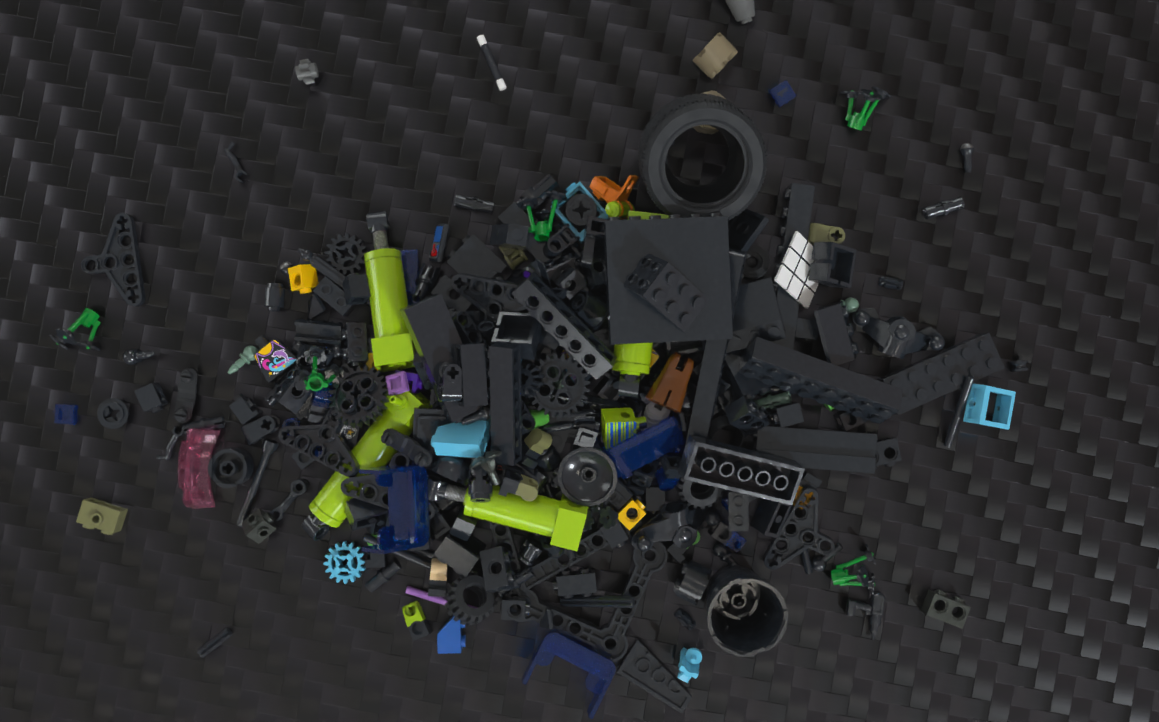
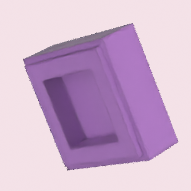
M405 371L385 376L390 396L410 391Z

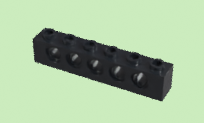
M534 271L517 285L512 292L515 300L522 304L529 311V314L543 325L544 330L550 333L557 340L558 344L564 347L571 354V357L584 367L589 375H592L597 380L614 366L617 357Z

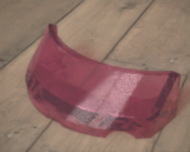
M189 428L186 441L181 443L178 457L179 488L183 490L182 500L184 505L192 509L215 507L210 476L208 474V464L220 430Z

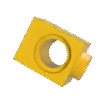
M311 264L288 268L291 291H300V294L311 293V289L316 288L319 284L317 271Z
M631 498L618 511V520L630 531L646 515V512L643 510L645 506L638 499L634 501ZM635 508L637 510L636 516L628 517L626 515L627 510Z

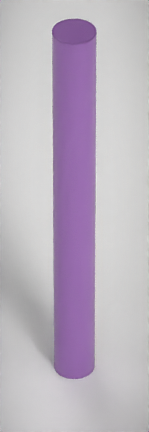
M407 586L405 592L442 605L448 602L444 600L445 597L428 596L427 591ZM467 604V605H468L469 607H471V608H478V607H475V606H472V605Z

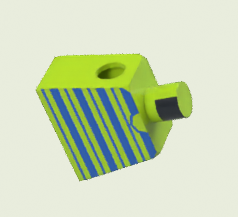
M632 408L601 409V435L605 449L635 441L636 430L647 428L645 416L635 418Z

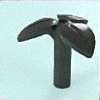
M486 452L484 457L478 456L469 468L473 469L481 464V467L488 473L492 484L496 486L501 481L495 471L496 464L493 457L501 455L502 452Z

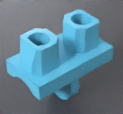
M684 647L682 648L678 665L680 671L677 678L688 683L691 677L695 679L698 677L699 666L702 660V652L699 649L690 648L687 650Z

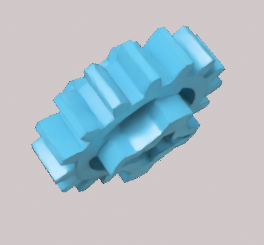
M343 541L342 546L338 542L335 544V548L330 547L328 549L330 553L324 556L328 560L323 565L329 567L325 572L332 573L330 579L337 577V583L343 579L344 584H347L349 579L351 582H354L356 577H361L360 571L366 569L362 565L366 560L362 559V556L366 553L359 552L361 546L355 548L354 542L348 545L347 541ZM340 550H349L350 553H344ZM333 559L336 562V567H334ZM347 559V564L343 565L344 560Z

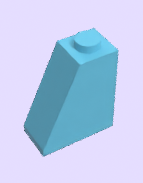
M490 419L487 421L478 420L468 425H462V422L450 423L437 427L435 435L431 438V445L434 447L436 455L470 458L483 456L490 437L491 421Z

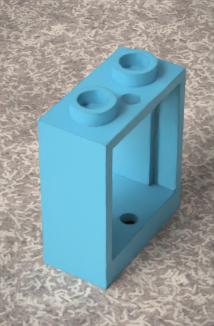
M579 181L577 184L572 183L566 189L567 200L557 203L555 213L564 225L567 223L570 225L569 228L576 236L580 237L579 242L582 244L585 229L579 233L561 213L559 208L580 191L581 194L588 195L594 200L597 212L600 214L598 218L608 219L609 217L605 209Z
M972 384L966 402L963 421L1009 430L1016 392L987 385ZM990 392L997 393L993 420L987 421L985 418Z

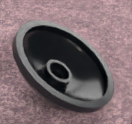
M580 447L574 449L564 457L558 469V483L561 491L570 501L578 505L595 506L603 503L613 494L617 485L618 474L613 460L608 454L598 448ZM586 471H592L593 475L587 476Z

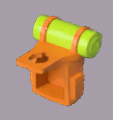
M629 175L623 187H620L605 176H595L589 187L597 199L607 203L605 211L608 217H621V219L628 218L629 211H635L634 205L628 201V197L639 178L638 176Z

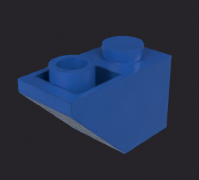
M454 615L442 626L437 634L438 654L461 653L463 647H466V635L462 634V628H465L466 624H460L461 620L454 621Z

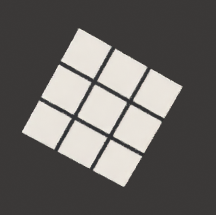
M795 231L774 280L805 309H808L819 284L808 280L810 265L814 263V260H812L813 246L798 231Z

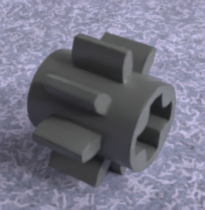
M309 58L299 60L300 64L295 66L298 80H303L305 84L315 83L314 79L319 77L316 63H311Z

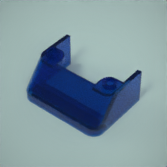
M669 414V417L608 449H605V446L602 449L613 460L618 478L626 479L633 475L632 471L673 450L675 453L685 448L686 439L675 415Z
M419 465L359 469L360 474H375V480L379 486H388L389 526L382 527L379 530L376 545L361 547L362 552L387 554L424 546L429 539L426 469Z
M549 632L536 649L522 677V683L527 684L536 664L547 666L552 662L555 655L589 672L585 684L589 691L595 693L587 710L589 718L593 719L615 675L616 667L610 659L558 632Z

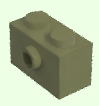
M91 497L82 501L76 522L83 524L82 527L97 528L103 534L113 535L122 530L128 509Z

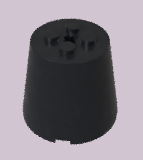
M727 566L717 571L711 577L706 589L707 626L715 643L729 654L739 657H753L754 654L763 651L767 652L772 649L783 637L788 624V610L779 591L751 569L744 566Z

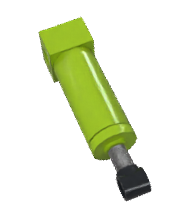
M387 212L366 214L369 232L373 235L375 250L364 254L371 295L370 306L375 337L371 339L374 366L381 373L414 368L413 360L416 347L400 313V309L408 306L401 251L390 249L387 246V233L390 229Z
M439 475L427 476L423 496L429 500L441 501L448 498L463 502L465 506L464 515L552 537L550 545L578 551L588 506L578 505L570 501L564 494H562L561 500L537 495L535 500L525 501L521 496L509 492L506 497L498 495L500 488L498 484L496 486L493 485V496L489 502L476 503L470 501L468 488L453 486L447 482L446 478Z

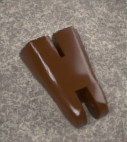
M675 351L668 358L645 398L673 412L680 413L693 370L694 360L687 357L681 370H679L676 366L680 360L681 353Z

